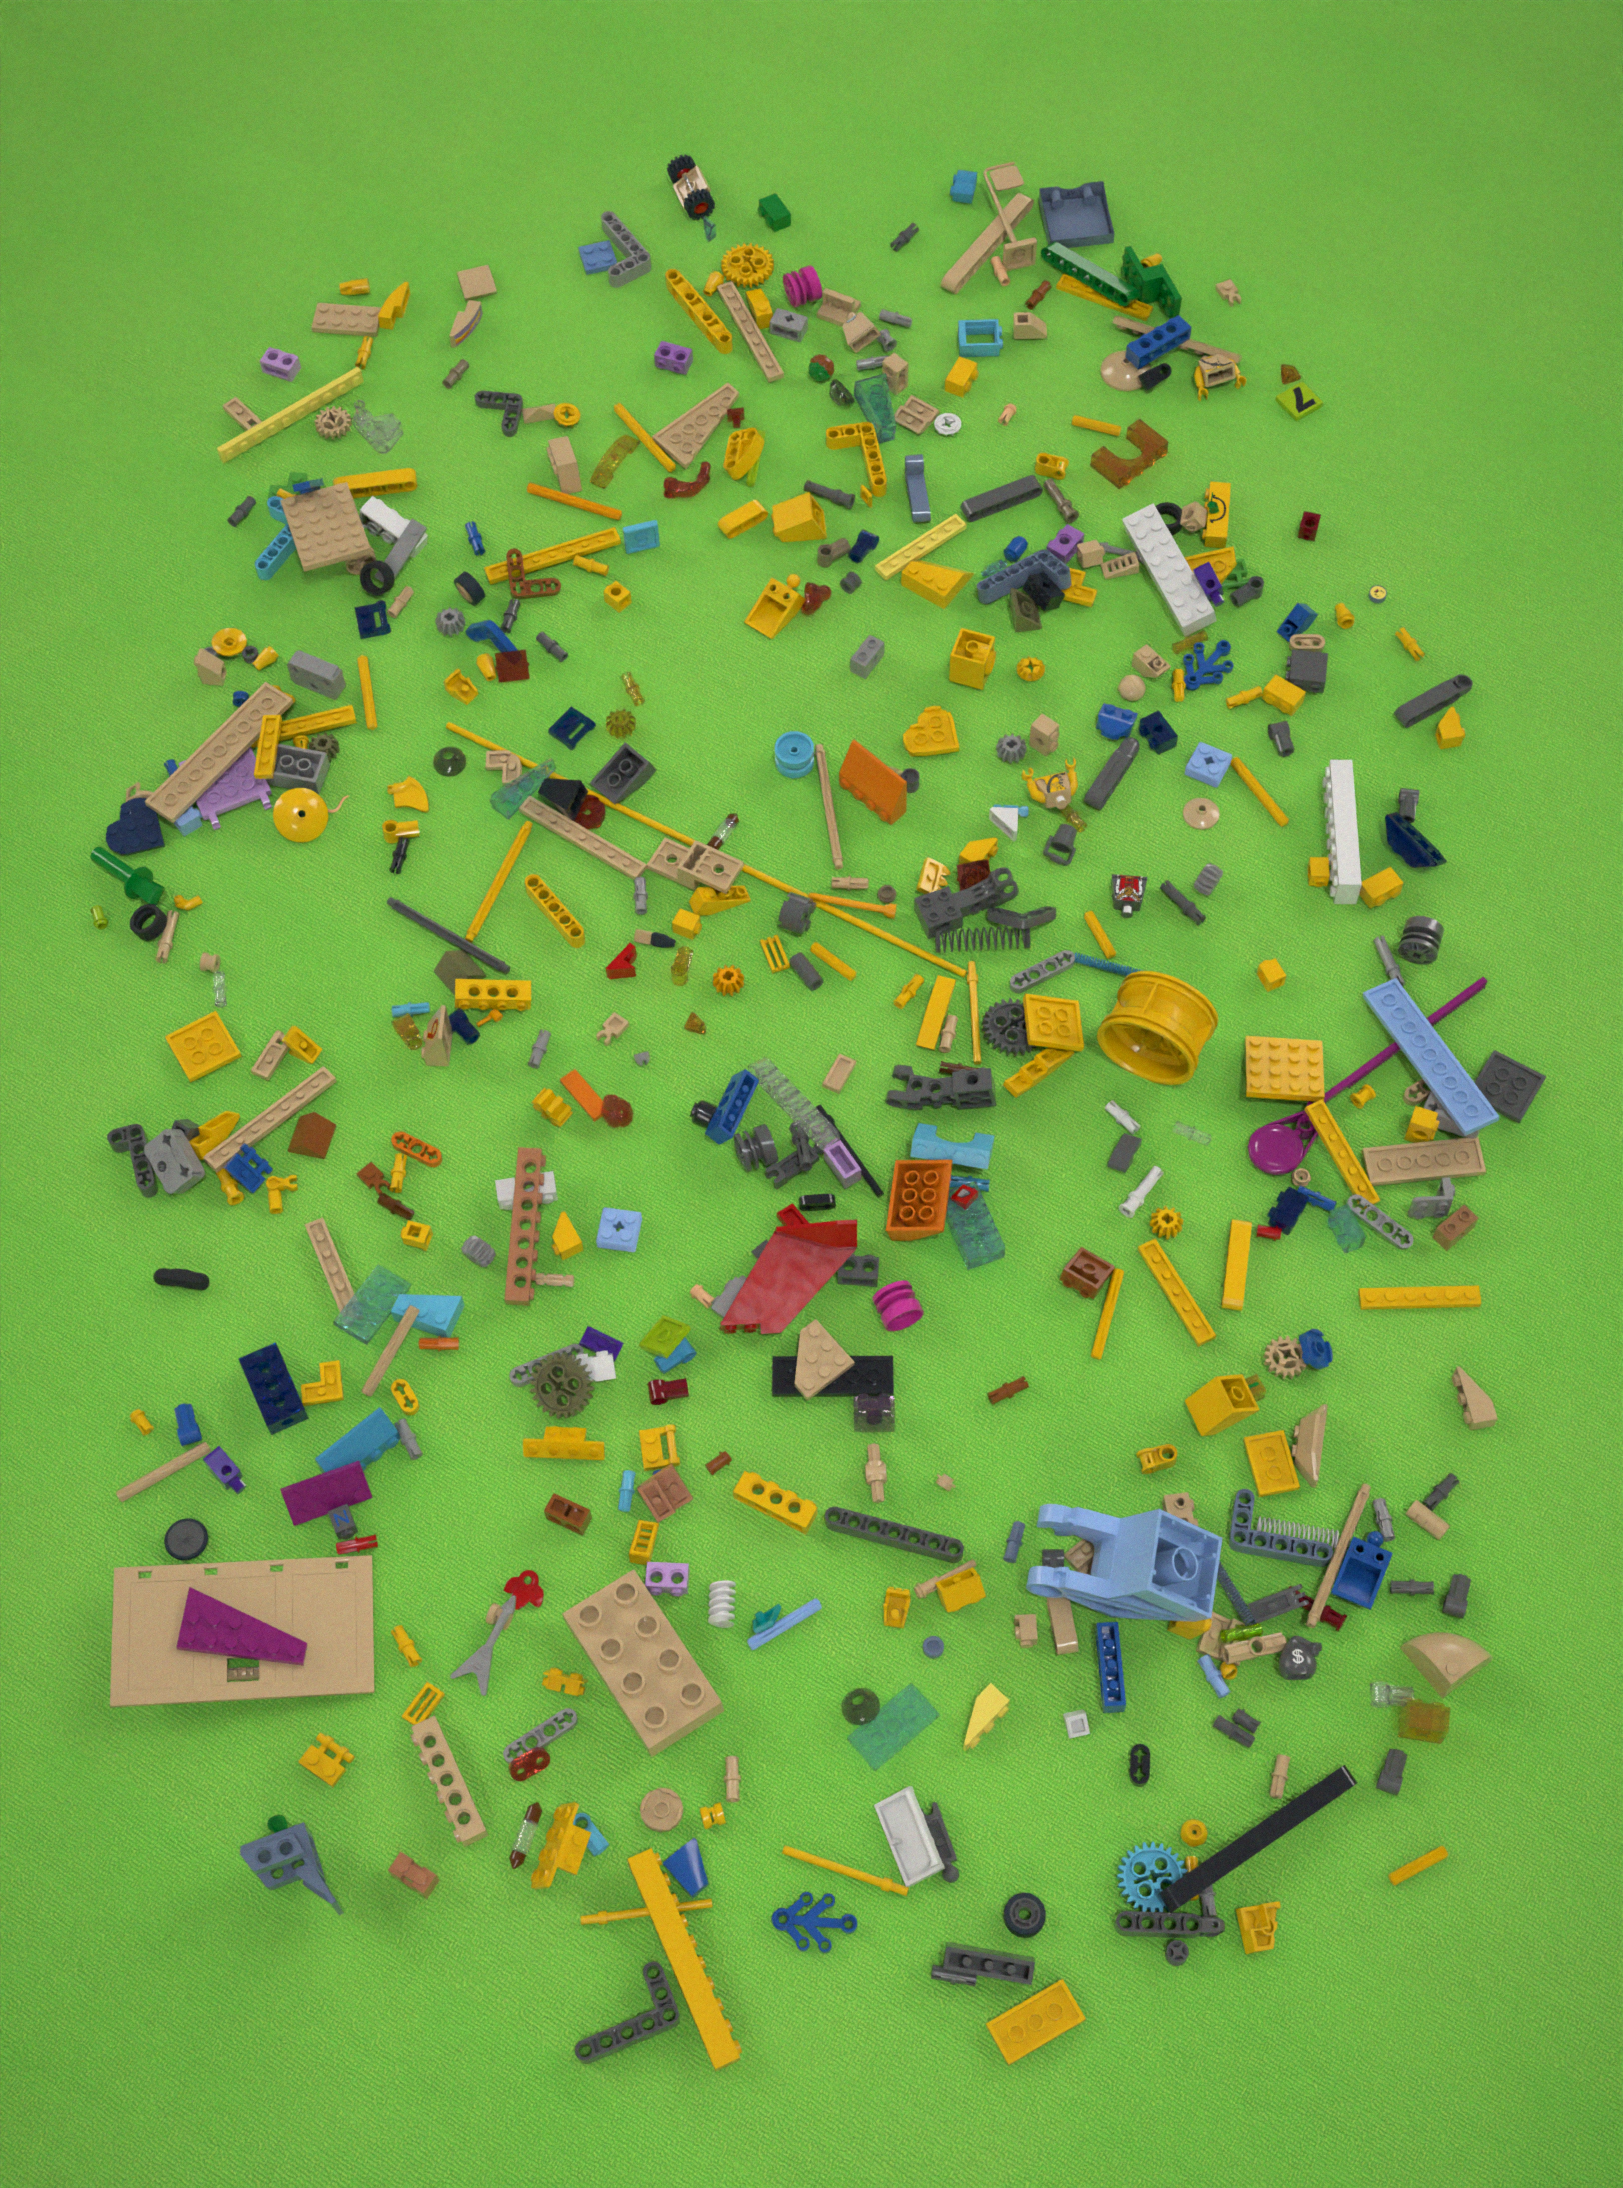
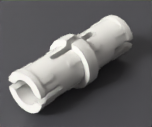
M1111 1100L1105 1106V1110L1116 1119V1122L1122 1124L1132 1135L1140 1129L1141 1125L1129 1116V1112L1127 1110L1124 1111L1114 1100Z

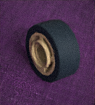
M464 571L454 579L457 590L471 605L475 606L485 598L484 590L468 572Z

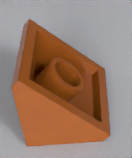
M316 1112L300 1116L288 1152L325 1159L336 1124Z

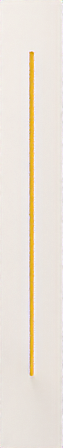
M451 722L446 724L447 729L492 751L507 750ZM515 754L525 767L551 779H567ZM586 788L588 790L586 796L689 846H692L695 842L694 839L619 803L615 805L607 797ZM744 864L741 870L787 893L793 892L808 897V894ZM813 900L816 903V907L963 978L967 974L966 970L825 902Z

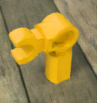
M290 1175L285 1179L283 1177L271 1176L266 1180V1187L269 1192V1212L271 1214L283 1212L280 1191H284V1189L290 1191L298 1190L297 1184H290L293 1181H297L296 1175Z

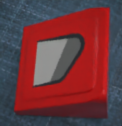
M962 1184L950 1199L966 1210L978 1197V1191Z

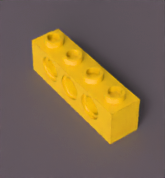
M455 979V1008L530 1010L531 981Z
M744 1471L733 1490L734 1499L805 1535L818 1514L814 1502L808 1499L802 1500L798 1498L796 1493L790 1490L784 1491L775 1482H766L761 1479L760 1475L754 1472L748 1473ZM756 1489H761L764 1491L760 1495H756L753 1493V1491ZM774 1498H779L782 1500L779 1504H773L771 1502ZM792 1507L800 1509L797 1513H791L789 1510Z

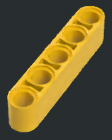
M412 468L342 476L333 480V486L347 482L353 499L409 492L417 488L416 471Z
M528 875L525 878L527 895L572 947H582L585 944L583 927L538 875Z
M1235 1219L1231 1221L1221 1308L1242 1311L1252 1222Z

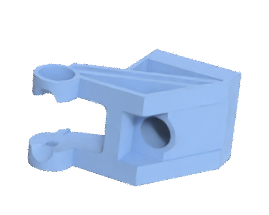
M1058 1504L1040 1506L1037 1527L1052 1528L1054 1535L1057 1536L1076 1535L1091 1542L1094 1545V1556L1091 1575L1069 1570L1067 1566L1056 1568L1047 1566L1031 1567L1026 1589L1029 1592L1048 1598L1065 1597L1111 1618L1191 1622L1211 1618L1222 1537L1161 1509L1117 1518L1080 1507L1070 1508Z

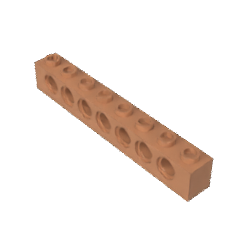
M518 1147L505 1288L506 1305L530 1306V1300H534L535 1289L531 1287L532 1281L536 1280V1269H533V1264L538 1259V1250H535V1242H539L540 1231H537V1223H541V1212L538 1211V1207L543 1202V1193H540V1185L544 1186V1174H541L542 1167L546 1166V1155H543L540 1148ZM530 1166L536 1167L533 1173L526 1172V1169ZM527 1185L534 1186V1189L531 1192H526L524 1190V1188ZM525 1204L533 1205L529 1211H525L522 1208ZM522 1224H531V1227L529 1229H521ZM522 1242L529 1243V1247L526 1249H521L519 1245ZM520 1261L528 1262L525 1268L517 1266ZM524 1280L526 1284L524 1287L519 1288L516 1286L517 1281Z

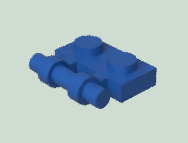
M244 1143L240 1147L244 1152L243 1157L235 1153L223 1168L250 1193H254L265 1180L261 1172L264 1170L269 1174L273 1168L268 1165L269 1162L265 1158L262 1159L256 1154V1150L253 1147H249ZM250 1159L257 1164L255 1168L248 1163Z

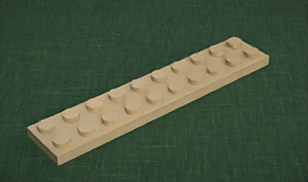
M265 682L145 800L146 806L174 823L260 737L263 715H282L293 704V699Z

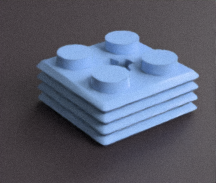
M1199 742L1186 765L1185 775L1218 787L1231 763L1232 754Z
M604 1207L596 1239L597 1247L635 1252L642 1222L641 1212Z

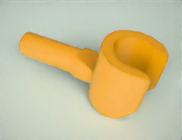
M493 1009L487 1017L476 1024L479 1027L491 1019L498 1022L503 1018V1015L497 1009Z

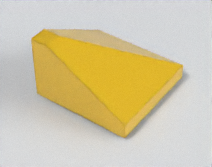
M861 485L860 497L871 508L872 492L864 485Z

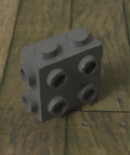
M1292 650L1291 657L1287 656L1286 667H1289V671H1286L1285 680L1304 691L1323 693L1326 683L1328 653Z

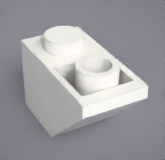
M608 1350L598 1351L596 1356L588 1357V1353L576 1355L575 1361L581 1358L580 1365L588 1364L585 1371H592L589 1377L596 1382L616 1378L613 1354H608Z

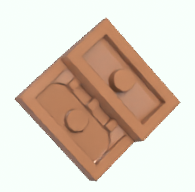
M673 1464L663 1468L637 1487L657 1522L676 1513L675 1510L693 1500V1496Z

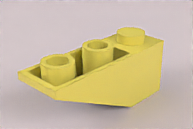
M991 1683L976 1698L964 1741L963 1750L965 1752L969 1748L973 1749L981 1740L979 1737L984 1732L986 1734L989 1733L995 1726L993 1722L998 1717L1003 1718L1009 1711L1010 1700Z

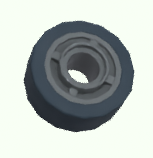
M1023 1892L1015 1894L1008 1900L1004 1909V1922L1008 1930L1015 1936L1021 1938L1035 1936L1041 1931L1045 1923V1907L1037 1896ZM1023 1910L1028 1911L1031 1917L1028 1920H1023L1019 1917V1912Z

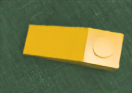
M761 288L746 291L745 294L753 319L759 330L769 328L770 320L773 317L769 300Z

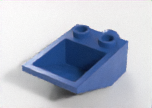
M1370 1532L1367 1536V1542L1353 1536L1331 1594L1371 1610L1393 1554L1380 1548L1384 1541L1383 1535L1380 1532Z

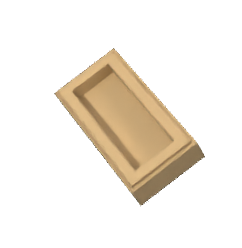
M839 1054L824 1079L822 1087L840 1094L856 1065V1061Z

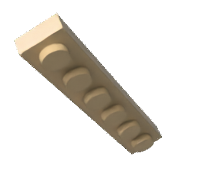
M323 1217L305 1224L345 1326L363 1320L364 1316Z

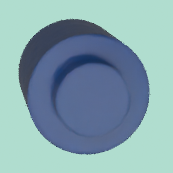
M1021 536L1013 538L1004 549L1005 558L1013 562L1018 561L1027 549L1028 542Z

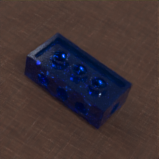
M276 1342L239 1358L241 1367L271 1435L309 1419Z

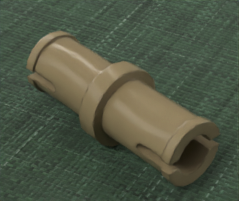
M461 359L455 368H451L449 375L442 382L444 387L451 389L454 383L462 378V374L469 368V363L466 360Z

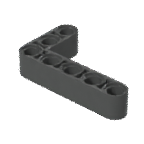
M649 1962L643 1969V1975L656 2009L579 2041L575 2046V2054L581 2063L590 2064L673 2029L679 2024L680 2014L663 1968L659 1963ZM650 1970H659V1976L656 1979H650L648 1977ZM658 1991H667V1997L664 2000H658L656 1998ZM673 2011L676 2014L674 2020L670 2022L665 2021V2013ZM652 2020L655 2022L653 2029L645 2030L643 2029L644 2022ZM632 2029L634 2034L632 2038L624 2039L622 2038L623 2031ZM611 2038L613 2040L612 2045L609 2048L601 2047L603 2039ZM583 2047H590L592 2051L588 2057L580 2056V2051Z

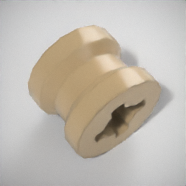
M204 952L200 959V970H210L212 973H217L220 967V955L214 954L212 956Z

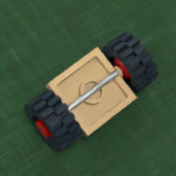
M685 154L684 157L679 155V158L676 156L674 157L675 160L672 159L670 161L671 164L668 163L667 165L668 175L674 184L673 188L690 218L692 217L693 220L705 219L704 216H710L709 213H712V209H715V202L710 194L711 189L701 169L695 164L690 155Z

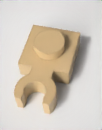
M1231 279L1216 284V291L1223 300L1228 299L1230 307H1233L1234 301L1241 304V296L1238 294V289Z
M614 1012L602 1025L604 1030L597 1033V1040L599 1041L602 1037H606L604 1045H609L611 1037L618 1038L629 1027V1022Z

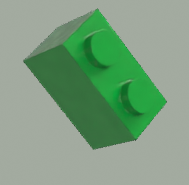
M776 193L759 199L758 213L761 217L763 216L766 225L774 233L791 226V213Z

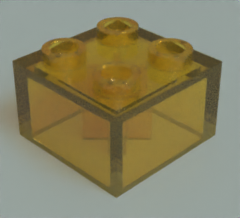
M1420 1699L1407 1700L1400 1711L1398 1737L1441 1744L1449 1731L1450 1707H1445L1443 1703L1439 1702L1427 1704L1423 1703Z

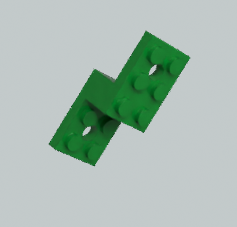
M1131 246L1125 247L1124 255L1122 256L1121 275L1125 277L1128 284L1137 289L1138 299L1136 300L1145 304L1158 301L1159 305L1163 307L1167 318L1171 319L1178 316L1182 297L1163 264L1143 268Z

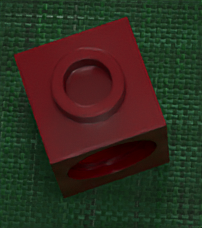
M1304 511L1298 538L1315 541L1321 514Z

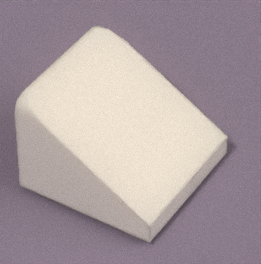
M1083 1709L1063 1714L1069 1739L1090 1734L1086 1712Z

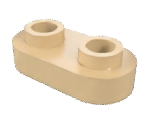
M1295 634L1290 638L1289 642L1291 650L1321 652L1325 646L1324 637L1318 634Z

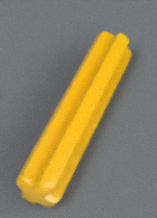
M1074 415L1072 418V425L1115 436H1119L1121 433V426L1078 415Z
M1086 912L1084 919L1106 958L1111 959L1115 957L1116 951L1094 912Z
M814 942L811 945L810 951L849 981L856 977L855 970L818 942Z
M1440 1846L1390 1873L1388 1876L1389 1880L1393 1885H1397L1447 1858L1448 1852L1444 1846Z

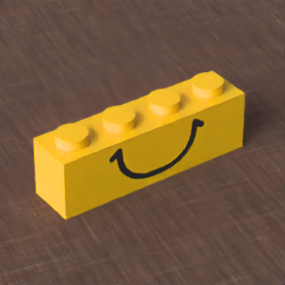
M1210 481L1209 488H1206L1205 499H1208V502L1204 504V508L1207 510L1206 529L1202 531V539L1205 540L1204 547H1226L1231 483ZM1212 492V501L1217 503L1220 511L1214 514L1209 513L1210 509L1207 507V504L1211 501Z

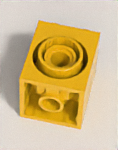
M961 628L950 655L949 681L983 690L995 663V637Z

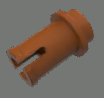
M720 1451L719 1455L709 1463H706L705 1466L710 1474L714 1475L725 1465L729 1466V1462L732 1459L726 1451Z

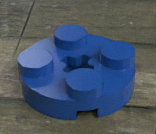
M1311 1329L1299 1335L1303 1351L1302 1359L1307 1365L1311 1364L1316 1369H1323L1328 1367V1363L1333 1360L1332 1348L1328 1341L1325 1342L1322 1336L1324 1334L1321 1331Z

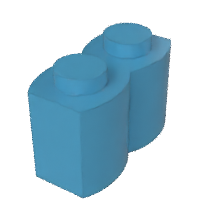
M958 170L957 175L954 174L953 177L954 186H951L950 196H953V201L972 204L977 184V172Z

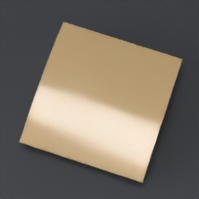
M489 265L457 272L465 301L497 294Z
M911 395L904 406L900 405L891 419L920 435L931 425L940 412L933 406Z
M1082 1539L1064 1554V1558L1075 1571L1091 1575L1094 1545Z
M1212 1612L1210 1618L1212 1625L1209 1631L1201 1634L1196 1651L1204 1655L1209 1654L1211 1658L1225 1662L1221 1654L1222 1646L1248 1640L1252 1627H1247L1245 1623L1234 1618L1229 1620ZM1237 1662L1235 1665L1239 1666L1241 1662Z

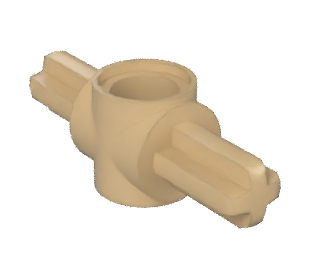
M872 1443L867 1446L869 1462L865 1465L866 1483L871 1486L872 1501L880 1503L885 1500L883 1484L887 1482L886 1464L881 1461L879 1445Z

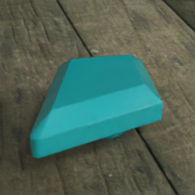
M777 1604L765 1613L759 1611L755 1614L756 1618L752 1620L755 1633H762L774 1626L781 1611L780 1604Z

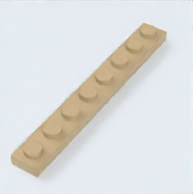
M730 281L717 286L719 295L768 383L784 378V372L734 283Z
M1114 316L1113 323L1117 324V328L1123 330L1129 328L1132 329L1133 333L1139 335L1142 333L1147 334L1155 329V327L1121 316ZM1189 339L1178 346L1185 350H1188V348L1195 349L1194 352L1204 355V353L1210 354V356L1221 354L1228 359L1234 360L1235 363L1241 362L1242 355L1193 339Z
M530 795L519 807L520 813L633 880L640 877L647 869V864Z
M323 1066L203 1157L204 1161L217 1173L235 1153L239 1155L243 1153L240 1149L242 1144L246 1143L249 1147L253 1146L336 1083V1077Z

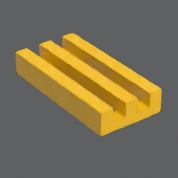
M774 935V938L768 937L767 940H760L772 973L790 968L778 935ZM773 943H776L784 965L781 964ZM768 944L778 967L776 968L774 967V964L766 947V945Z
M427 1682L404 1712L402 1718L412 1725L428 1719L445 1694ZM429 1689L432 1690L411 1718L410 1714L422 1700L424 1695L427 1693ZM435 1694H438L417 1722L416 1720L424 1711L426 1706L429 1704V1702L432 1700Z

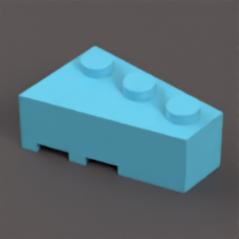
M399 1294L391 1313L394 1321L400 1323L406 1310L412 1305L419 1309V1313L411 1327L436 1336L450 1338L465 1305L462 1296Z

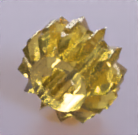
M625 708L622 711L616 709L615 713L610 711V716L606 717V729L611 736L615 735L617 739L620 736L625 739L626 735L631 736L632 731H635L636 719L632 716L631 711L626 712Z

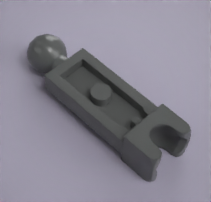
M825 1139L817 1140L813 1148L807 1143L812 1165L820 1160L818 1153L824 1154V1149L829 1147V1143ZM797 1150L778 1163L775 1162L766 1168L765 1176L767 1179L773 1176L777 1177L774 1179L775 1189H779L787 1181L803 1171L800 1168Z
M933 1802V1813L931 1815L924 1814V1818L945 1867L942 1876L946 1882L953 1883L958 1880L960 1875L959 1870L952 1865L953 1862L957 1861V1857L938 1804Z

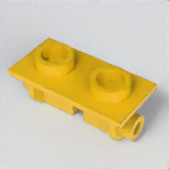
M550 1668V1670L543 1672L544 1675H548L547 1678L544 1677L542 1686H546V1689L560 1692L562 1684L566 1685L564 1693L578 1697L579 1695H584L585 1687H582V1684L587 1683L588 1679H583L582 1674L571 1673V1675L563 1674V1670L558 1668Z

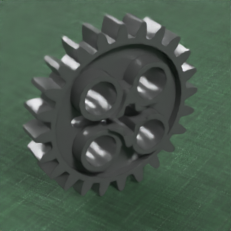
M1009 998L1008 1003L1002 999L1000 1004L995 1002L994 1007H989L982 1022L984 1024L982 1031H986L984 1034L985 1038L990 1037L987 1043H994L993 1049L999 1047L1000 1053L1006 1050L1008 1056L1010 1052L1017 1056L1018 1051L1024 1055L1026 1050L1031 1052L1032 1048L1037 1047L1035 1045H1028L1027 1032L1023 1029L1026 1028L1024 1004H1019V999L1015 1003H1013L1011 998Z

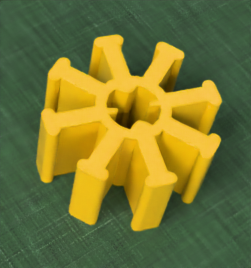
M543 1088L531 1102L534 1104L533 1108L541 1112V1116L544 1119L548 1118L555 1127L558 1125L560 1128L573 1114L570 1111L572 1108L562 1102L563 1098L560 1096L556 1097L551 1089L546 1090V1088Z

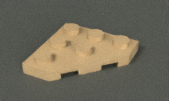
M816 1319L800 1331L795 1375V1387L808 1401L854 1366V1361Z

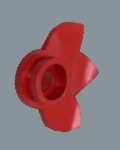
M525 1570L519 1577L510 1578L504 1587L505 1592L517 1597L515 1610L523 1608L528 1602L539 1608L544 1598V1591L538 1585L539 1577L532 1570ZM528 1576L532 1579L530 1584L525 1583V1578Z

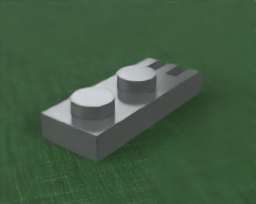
M1302 1584L1249 1603L1252 1615L1257 1620L1256 1624L1309 1604L1308 1600L1301 1602L1298 1600L1306 1596L1305 1592L1296 1595L1295 1591L1302 1589Z

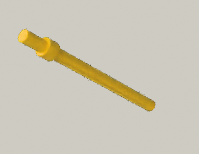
M969 961L967 984L970 991L974 1064L978 1065L981 1064L977 999L978 975L976 974L975 962Z
M786 1845L783 1848L782 1854L881 1887L883 1891H893L907 1896L909 1887L894 1883L892 1879L887 1877L883 1879Z
M712 1899L682 1902L677 1907L678 1912L713 1908ZM644 1907L614 1912L604 1910L598 1911V1914L580 1917L581 1925L593 1923L603 1925L608 1924V1921L650 1915L647 1908Z

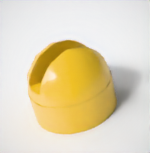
M1223 1662L1220 1665L1223 1678L1232 1680L1237 1676L1238 1670L1235 1663L1227 1665L1226 1662Z

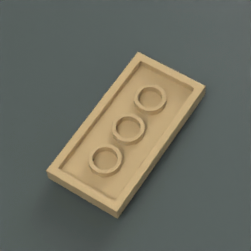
M317 303L311 327L312 332L377 337L380 327L378 314L382 307Z

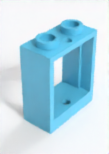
M998 319L958 320L959 356H999L1000 349H1003V339L999 338V336H1002V326H999ZM994 334V343L966 344V335Z

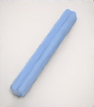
M817 1598L811 1600L775 1622L772 1628L747 1640L748 1646L752 1650L757 1649L822 1608L821 1603Z

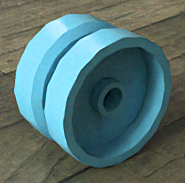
M790 731L782 734L775 743V766L778 772L789 778H800L806 776L814 766V744L809 736L802 732Z

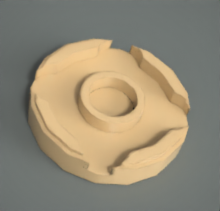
M657 1788L647 1793L643 1798L640 1806L641 1818L652 1831L661 1833L670 1831L677 1827L682 1820V1801L678 1794L671 1789Z

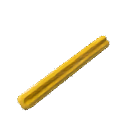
M360 655L357 661L366 725L368 729L375 730L377 728V719L367 656Z
M1235 757L1232 759L1230 765L1281 827L1287 825L1289 821L1287 816L1240 758Z
M1115 1268L1113 1270L1091 1357L1100 1360L1102 1358L1124 1275L1122 1269Z

